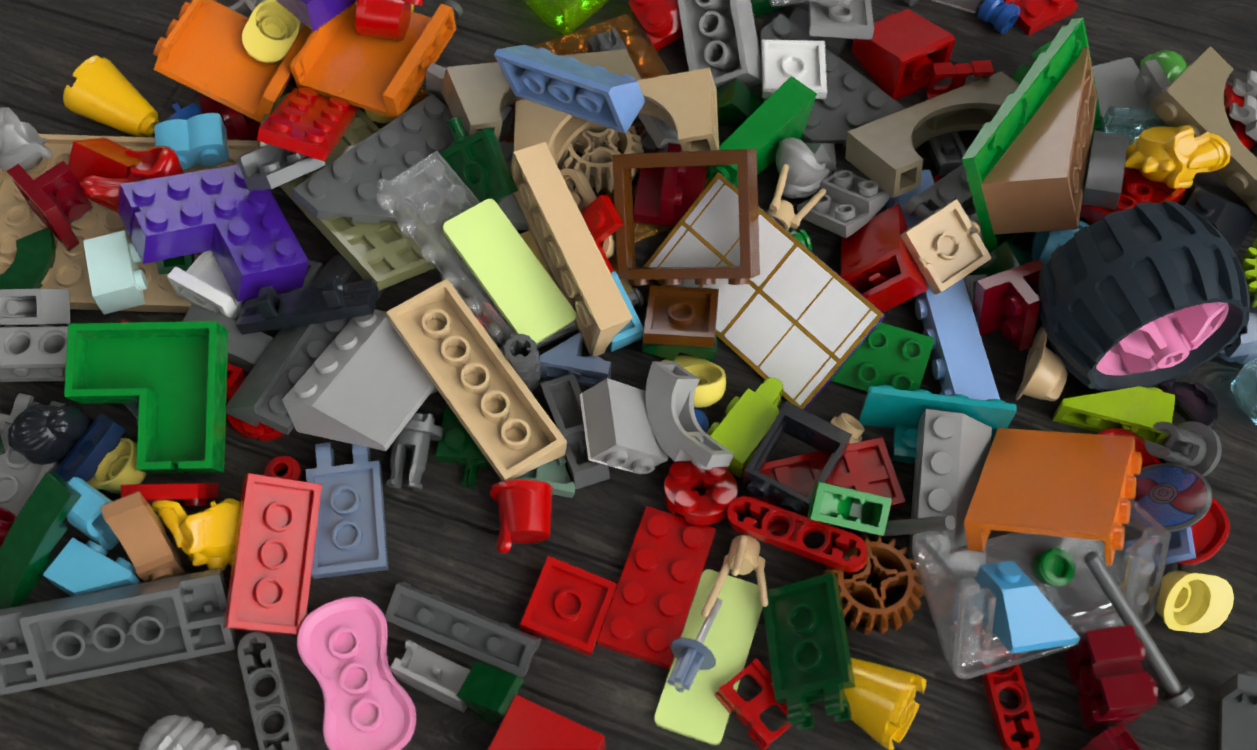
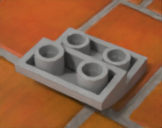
M840 170L820 182V189L824 188L826 193L803 219L847 238L866 225L882 209L891 195L878 186L876 181L864 179L848 170ZM810 199L797 205L798 212L807 204V202Z

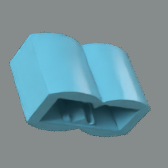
M205 113L193 116L188 120H167L154 126L156 146L164 145L175 150L183 171L196 165L215 166L229 159L226 127L220 114Z
M73 477L67 483L82 496L66 516L68 522L105 550H112L119 543V539L104 520L101 506L112 501L81 478Z

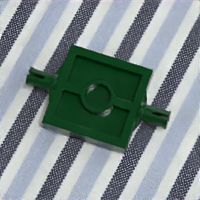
M460 117L447 121L454 141L448 149L440 152L436 157L460 214L486 199H493L497 204H500L503 198L517 192L518 188L493 129L486 128L474 135H467Z
M446 403L441 426L443 434L442 439L438 441L436 458L438 462L457 463L463 466L464 470L460 485L468 488V486L475 488L478 469L491 465Z

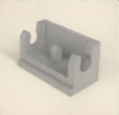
M406 641L405 655L402 659L395 658L390 667L395 678L461 712H465L467 706L456 695L470 670L417 645L415 642Z

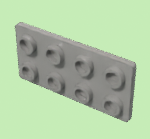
M1131 57L1092 66L1102 118L1101 122L1107 132L1127 135L1128 146L1139 137L1142 131L1153 127L1168 126L1148 106L1171 83L1156 59L1144 62L1141 70H1139Z

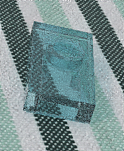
M1109 106L1099 129L1102 132L1123 134L1136 139L1142 131L1168 125L1152 109Z

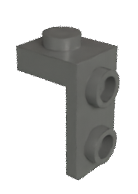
M1239 672L1220 686L1218 750H1257V672Z

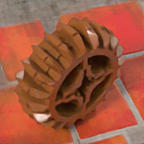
M863 533L860 537L866 543L868 558L860 573L853 575L851 579L844 580V571L825 565L828 570L823 571L822 575L832 572L838 578L844 619L846 617L851 619L849 624L850 630H855L859 623L864 625L863 631L865 635L871 633L873 626H876L880 635L886 634L888 625L897 631L902 626V620L910 622L914 617L912 611L919 610L922 602L918 597L923 596L925 587L918 583L923 580L924 575L923 572L914 570L918 565V558H905L909 552L908 546L898 551L894 548L896 544L895 538L890 539L888 544L882 543L881 535H875L873 542H870L867 535ZM851 546L848 551L835 547V549L843 552L845 560H850L852 556L859 557L854 546ZM879 562L882 563V564H884V565H886V566L889 567L890 569L883 568V567L879 564ZM868 577L869 580H874V584H879L878 589L871 587L872 583L869 585L866 583ZM894 588H901V600L885 608L886 594L892 593ZM854 598L862 599L867 606L860 604Z

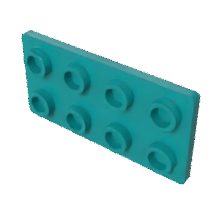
M879 385L868 388L859 415V422L866 426L893 429L891 461L915 464L918 420L926 409L963 413L992 427L991 441H993L998 428L1007 429L1016 414V404L1005 403L1000 399L978 400L970 399L962 394L946 396L932 394L927 390L906 391L895 389L889 385Z

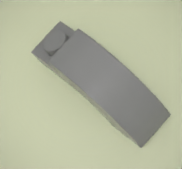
M653 361L647 378L645 400L649 424L660 447L674 461H692L698 467L711 470L712 467H728L734 453L706 434L698 424L694 413V394L700 379L676 362Z

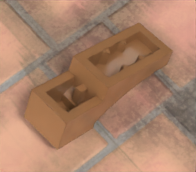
M140 492L101 506L104 520L121 542L135 567L137 575L143 582L176 577L185 573L176 546L166 535L161 519Z

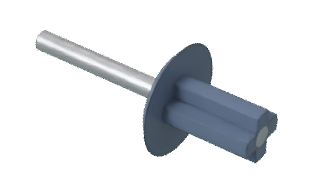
M718 598L709 615L705 618L695 640L678 638L671 643V650L678 660L668 678V684L675 686L678 692L683 693L685 689H690L698 670H709L716 664L715 656L703 643L723 603Z

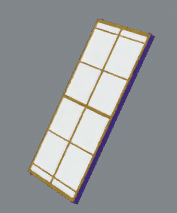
M718 172L644 267L740 266L738 188ZM758 206L760 275L749 278V284L730 285L728 284V279H716V284L695 285V279H683V284L662 285V279L656 280L662 286L719 289L716 335L765 380L770 377L779 378V381H782L783 384L781 395L791 404L806 410L878 323L883 320L885 314Z

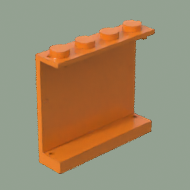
M190 0L191 3L186 1L178 16L180 20H172L166 32L167 38L160 37L154 48L153 55L157 56L154 70L261 123L264 115L271 113L274 103L281 98L293 77L290 67L291 61L300 52L312 30L303 25L285 58L275 63H264L252 58L243 47L242 33L249 18L214 0Z
M356 1L308 35L306 43L300 52L293 57L290 65L297 87L310 88L318 94L329 98H341L348 101L351 105L396 119L406 111L426 79V70L431 63H436L456 31L455 18L451 6L440 4L432 18L411 11L405 38L399 41L358 35L355 27L358 2Z
M998 428L964 520L968 551L984 552L991 530L1104 541L1106 565L1112 566L1115 551L1122 550L1124 545V526L1122 524H1129L1130 501L1128 499L1135 498L1136 476L1134 475H1140L1142 456L1140 452H1135L1134 437Z

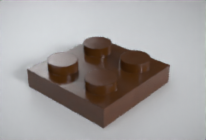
M650 285L643 333L644 343L714 348L719 289Z

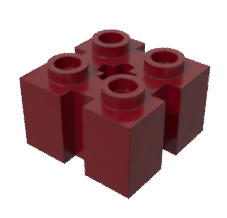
M1133 625L1086 631L1080 637L1078 645H1072L1064 654L1072 684L1077 685L1080 695L1077 701L1086 730L1117 726L1122 723L1130 724L1141 716V712H1146L1157 704V685L1154 678L1148 675V671L1143 672L1140 661L1145 659V648L1140 637H1136Z

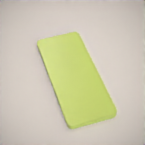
M486 199L444 223L443 233L516 334L528 335L538 344L574 322L577 316L576 311L495 200Z
M707 569L702 573L681 638L696 639L706 618L701 615V612L719 572ZM727 575L717 597L723 603L703 643L715 656V666L709 670H698L690 689H685L682 693L676 691L675 686L668 684V678L678 660L674 656L654 717L655 724L661 728L711 745H718L722 741L730 715L714 695L719 687L726 684L744 669L763 608L757 584ZM740 680L733 685V688H734V690H735L736 692H737V689H738Z

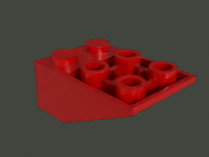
M899 204L874 216L866 225L849 237L841 236V277L882 312L928 290L923 274L900 237L902 233L908 230V226Z

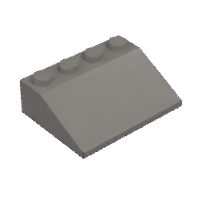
M374 310L372 315L353 317L282 401L296 431L299 433L387 451L435 386L388 321L386 311Z

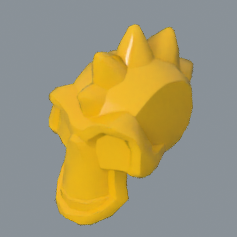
M1188 125L1180 127H1153L1142 131L1139 137L1133 140L1131 145L1127 146L1125 167L1138 169L1145 178L1151 181L1165 182L1172 189L1190 188L1196 173L1217 171L1230 162V146L1219 135L1209 132L1194 138V130Z
M227 498L219 504L213 501L210 503V508L189 516L176 501L158 500L152 503L151 508L157 512L163 523L173 534L177 547L182 548L194 566L207 564L209 570L222 568V572L227 564L232 566L240 501L232 498Z

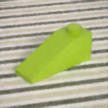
M1137 386L1066 398L1062 400L1054 413L1053 421L1095 432H1101L1109 428H1122L1137 434L1145 441L1149 440L1161 445L1169 434L1154 429L1153 425L1163 421L1172 423L1175 395L1165 393L1155 387L1145 388Z

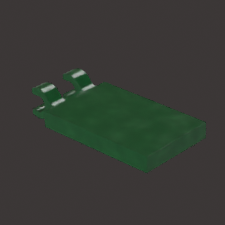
M831 572L767 590L768 605L763 607L774 695L775 700L780 705L787 704L789 724H796L798 731L814 728L813 716L808 704L825 700L827 715H834L835 722L851 719V710L844 689L855 687L838 578Z

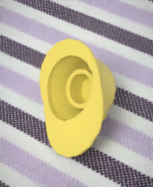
M1179 570L1172 571L1164 575L1157 586L1148 585L1147 588L1148 592L1153 595V607L1157 613L1163 617L1168 628L1176 631L1210 632L1218 628L1227 619L1233 606L1234 595L1232 587L1227 580L1215 575L1188 573Z

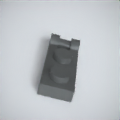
M960 165L921 194L914 195L907 201L903 209L910 216L915 215L922 221L958 199L962 208L973 201L974 197L971 195L966 177L967 171H965L964 165Z

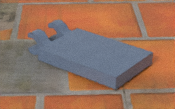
M331 443L315 444L317 468L306 469V482L322 484L311 576L313 579L389 570L380 461H371L370 448L352 444L354 464L335 466L334 449H331Z

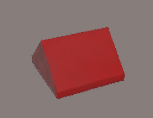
M107 138L73 141L68 166L80 183L83 182L85 177H90L91 175L109 179L128 178L130 169L136 167L142 159L128 157L125 153V150L128 148ZM87 197L89 200L118 213L117 206L99 198Z

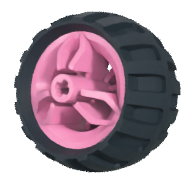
M1174 201L1136 204L1133 208L1110 213L1104 216V219L1089 227L1085 226L1051 254V259L1046 265L1042 266L1039 273V283H1037V296L1041 299L1039 313L1043 328L1047 333V338L1066 368L1083 384L1098 393L1137 386L1145 388L1156 387L1158 384L1176 377L1179 378L1204 362H1208L1216 357L1222 349L1232 344L1239 337V332L1249 322L1250 298L1243 269L1233 249L1208 220L1186 205L1181 206Z

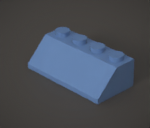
M519 45L497 49L494 53L515 96L625 134L645 103L638 81L629 75L620 76L608 72L601 66L586 65L573 57L567 56L565 58L553 54L542 47L537 49L528 45Z

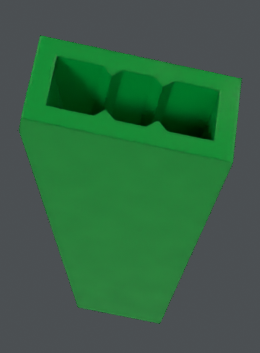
M791 76L719 146V150L756 149L758 175L776 160V151L781 140L788 137L802 140V134L805 131L817 93ZM737 164L709 165L707 178L712 181L719 172L738 188Z

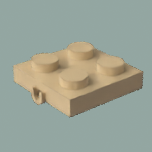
M958 199L948 203L900 235L934 295L943 292L992 259L978 235L980 227L977 223L969 220ZM971 227L975 228V232L971 231Z

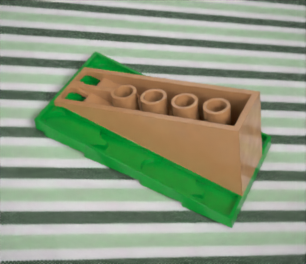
M1084 17L1071 19L1069 24L1061 27L1047 51L1039 54L1017 90L1008 94L992 121L983 125L962 158L964 169L967 171L966 177L971 195L974 197L973 203L978 221L980 222L979 225L984 244L987 246L986 249L989 253L1006 241L1012 243L1019 233L1078 229L1093 131L1097 129L1102 119Z

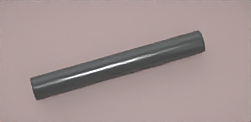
M952 515L887 521L884 536L952 531L955 528L956 522ZM861 531V534L865 533L868 538H873L876 535Z

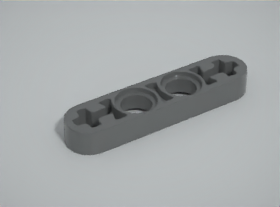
M251 632L241 639L238 645V658L259 750H278L274 745L268 747V744L277 743L282 744L283 750H301L276 647L265 633ZM257 643L262 648H266L260 653L262 663L265 665L264 668H258L257 661L249 654L254 651L253 645ZM270 677L276 681V687L272 694L267 697L256 695L255 687L261 679ZM272 714H281L285 718L283 728L276 734L266 733L264 731L265 720Z

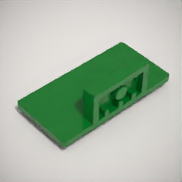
M879 322L830 381L868 391V388L871 386L877 387L879 385H889L898 390H919L934 338Z

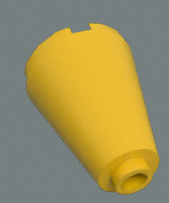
M93 56L85 60L72 74L77 79L72 87L66 85L63 102L65 107L73 113L135 137L151 136L155 132L154 126L159 123L158 112L110 60L104 57L102 59L99 56Z
M851 658L855 687L844 689L851 710V720L882 747L893 750L892 740L898 743L901 742L918 711L920 704L915 702L914 697L916 691L924 694L926 680L918 674Z

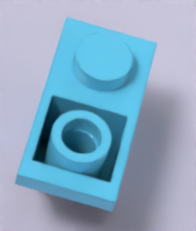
M73 537L43 574L56 588L70 596L142 583L135 575L136 570L131 563L120 557L114 562L106 557L108 552L97 543L88 540L86 544H83Z

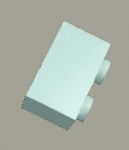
M125 230L83 240L92 297L102 313L105 315L145 304L143 290L148 289V284L143 270H139L138 262L142 261Z

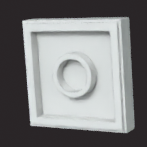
M762 40V98H769L792 76L816 92L815 99H826L825 41Z

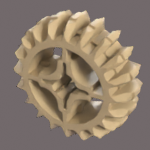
M593 123L582 130L569 143L560 158L559 170L565 168L580 170L597 193H599L601 188H607L612 192L614 188L612 155L622 154L618 152V148L623 154L644 153L641 135H637L635 126H630L625 134ZM576 152H580L582 157H579ZM631 168L632 182L635 173H639L640 168Z

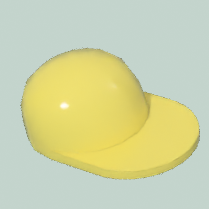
M266 0L258 4L253 10L242 33L243 47L257 61L264 63L278 62L285 58L296 39L300 28V20L276 0Z
M691 355L677 356L674 361L669 359L661 361L676 362L700 379L694 394V408L711 406L723 397L726 390V375L724 369L720 366Z
M122 438L119 445L101 461L96 474L87 483L96 490L103 489L116 494H121V485L141 484L147 473L136 470L137 443L129 438Z

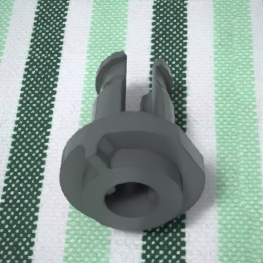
M415 413L393 441L390 458L391 475L390 479L386 482L388 487L402 488L407 451L409 450L413 451L407 486L412 487L414 491H422L421 478L426 470L430 441L441 440L443 428L435 425V418L432 417V414Z
M1164 421L1158 422L1153 425L1154 429L1169 434L1164 440L1163 445L1149 440L1145 441V447L1152 456L1164 459L1166 463L1192 468L1204 477L1216 468L1222 453V445L1218 434L1211 427L1195 421L1184 422L1177 426ZM1193 445L1192 452L1188 455L1189 448Z

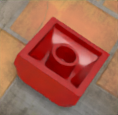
M629 0L627 3L655 52L683 36L678 0Z

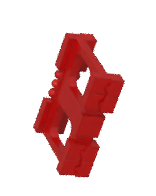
M991 60L972 61L971 65L962 63L955 64V66H952V62L933 63L929 83L925 87L926 100L967 85L964 84L967 76H983V78L993 76L994 69ZM952 78L949 85L933 86L935 79Z
M756 658L730 681L719 687L714 696L729 713L736 712V716L745 727L748 726L750 728L747 732L749 737L761 750H765L793 725H790L788 720L778 731L771 732L760 720L759 715L771 705L778 706L787 718L788 715L787 704L780 705L775 700L773 680L771 681L772 675ZM746 675L751 676L762 689L751 701H744L733 688V685Z

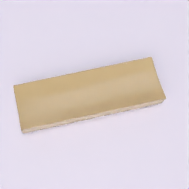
M546 142L514 151L511 174L518 191L513 193V197L555 284L576 311L577 316L574 323L579 333H583V342L590 356L602 355L612 339L633 317Z
M448 279L441 281L386 312L390 324L502 481L514 480L545 463L565 456L566 439Z

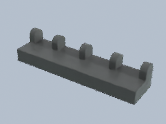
M407 582L396 584L385 614L386 621L520 677H524L527 674L533 655L538 650L542 640L539 636H531L514 629L505 622L500 623L482 616L473 609H465L443 600L439 595H431L414 588Z

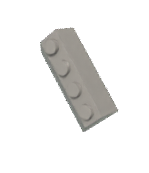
M678 0L689 71L710 68L716 87L735 78L747 88L762 83V65L751 0Z
M926 409L918 420L911 519L952 515L956 525L952 531L910 534L908 559L918 558V564L979 571L980 565H984L985 549L984 552L968 551L964 520L991 448L992 427L963 413Z

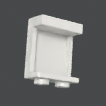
M211 250L202 252L186 272L175 266L167 275L176 295L196 306L214 311L234 320L241 313L243 301L237 302Z

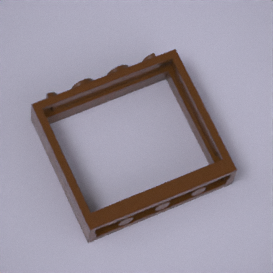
M756 149L612 155L615 209L624 224L616 231L617 267L620 280H630V285L633 286L649 285L650 279H662V285L683 284V279H695V285L716 284V279H728V284L743 285L749 284V278L760 275ZM737 164L740 266L635 268L631 168Z

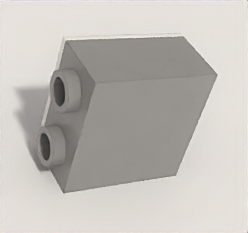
M606 378L580 394L588 460L640 475L652 472L656 466L668 460V455L658 444L649 424L646 411V391Z

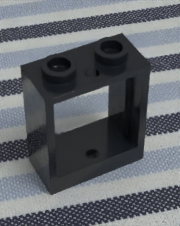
M786 401L748 464L742 485L747 487V490L757 498H767L779 504L780 508L808 517L814 486L808 497L760 473L785 432L830 456L817 479V482L828 484L847 451L852 434Z

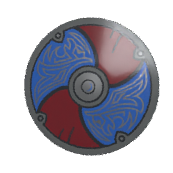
M1170 463L1154 464L1141 468L1140 475H1134L1136 476V494L1134 499H1128L1130 501L1129 522L1138 528L1152 532L1179 531L1200 521L1211 507L1212 490L1210 484L1204 476L1192 468Z

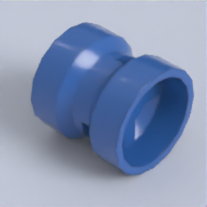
M985 0L978 11L977 18L984 23L991 22L994 25V30L1003 35L1015 24L1020 15L1021 8L1013 3L1007 4L1004 0Z

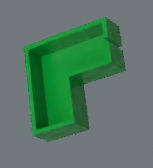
M217 321L68 324L64 397L79 404L139 403L136 470L150 475L184 474V471L190 474L224 473L228 330Z

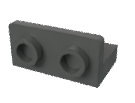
M270 144L237 157V162L248 190L273 189L326 165L324 161Z

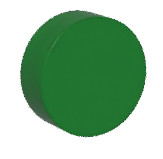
M1050 548L1041 551L1036 556L1034 572L1037 579L1048 587L1063 586L1068 584L1074 577L1075 563L1071 555L1064 549Z

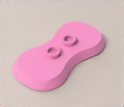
M363 597L337 599L312 611L304 618L299 627L297 648L303 663L316 677L323 692L325 702L323 733L329 750H401L414 734L416 726L415 706L409 694L397 682L390 670L387 660L388 630L386 619L377 605Z

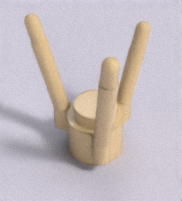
M784 164L767 213L788 231L790 227L798 228L801 220L825 195L826 190L824 188L820 189L795 214L793 205L788 201L781 200L789 166Z
M740 535L732 540L729 554L724 557L723 566L701 612L703 617L709 615L730 569H732L731 573L733 576L738 574L746 575L751 573L752 570L756 571L761 605L763 607L768 605L764 573L765 559L759 556L760 544L755 538L748 535Z

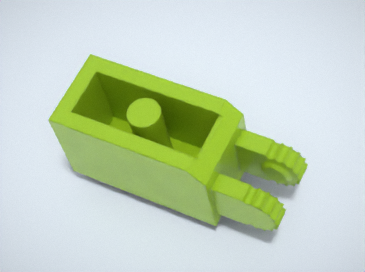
M767 378L755 392L748 388L741 398L735 396L726 408L725 414L727 416L720 424L718 422L713 423L706 433L734 453L727 470L739 478L743 476L744 467H747L779 414L777 405L779 406V402H781V394L783 392L782 381H779V378Z

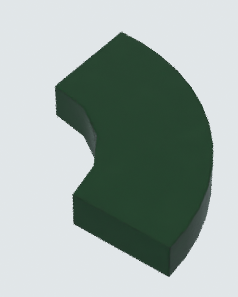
M49 227L16 240L17 253L11 266L0 275V290L40 289L43 286L41 282L49 269L53 268L56 257L55 239Z

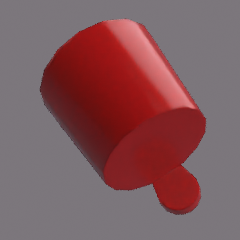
M358 0L355 16L356 32L362 36L402 41L405 38L410 23L411 4L423 5V0Z
M519 479L498 482L490 487V496L498 503L501 526L496 545L498 552L508 553L511 543L533 544L550 538L553 487L550 484L535 480Z

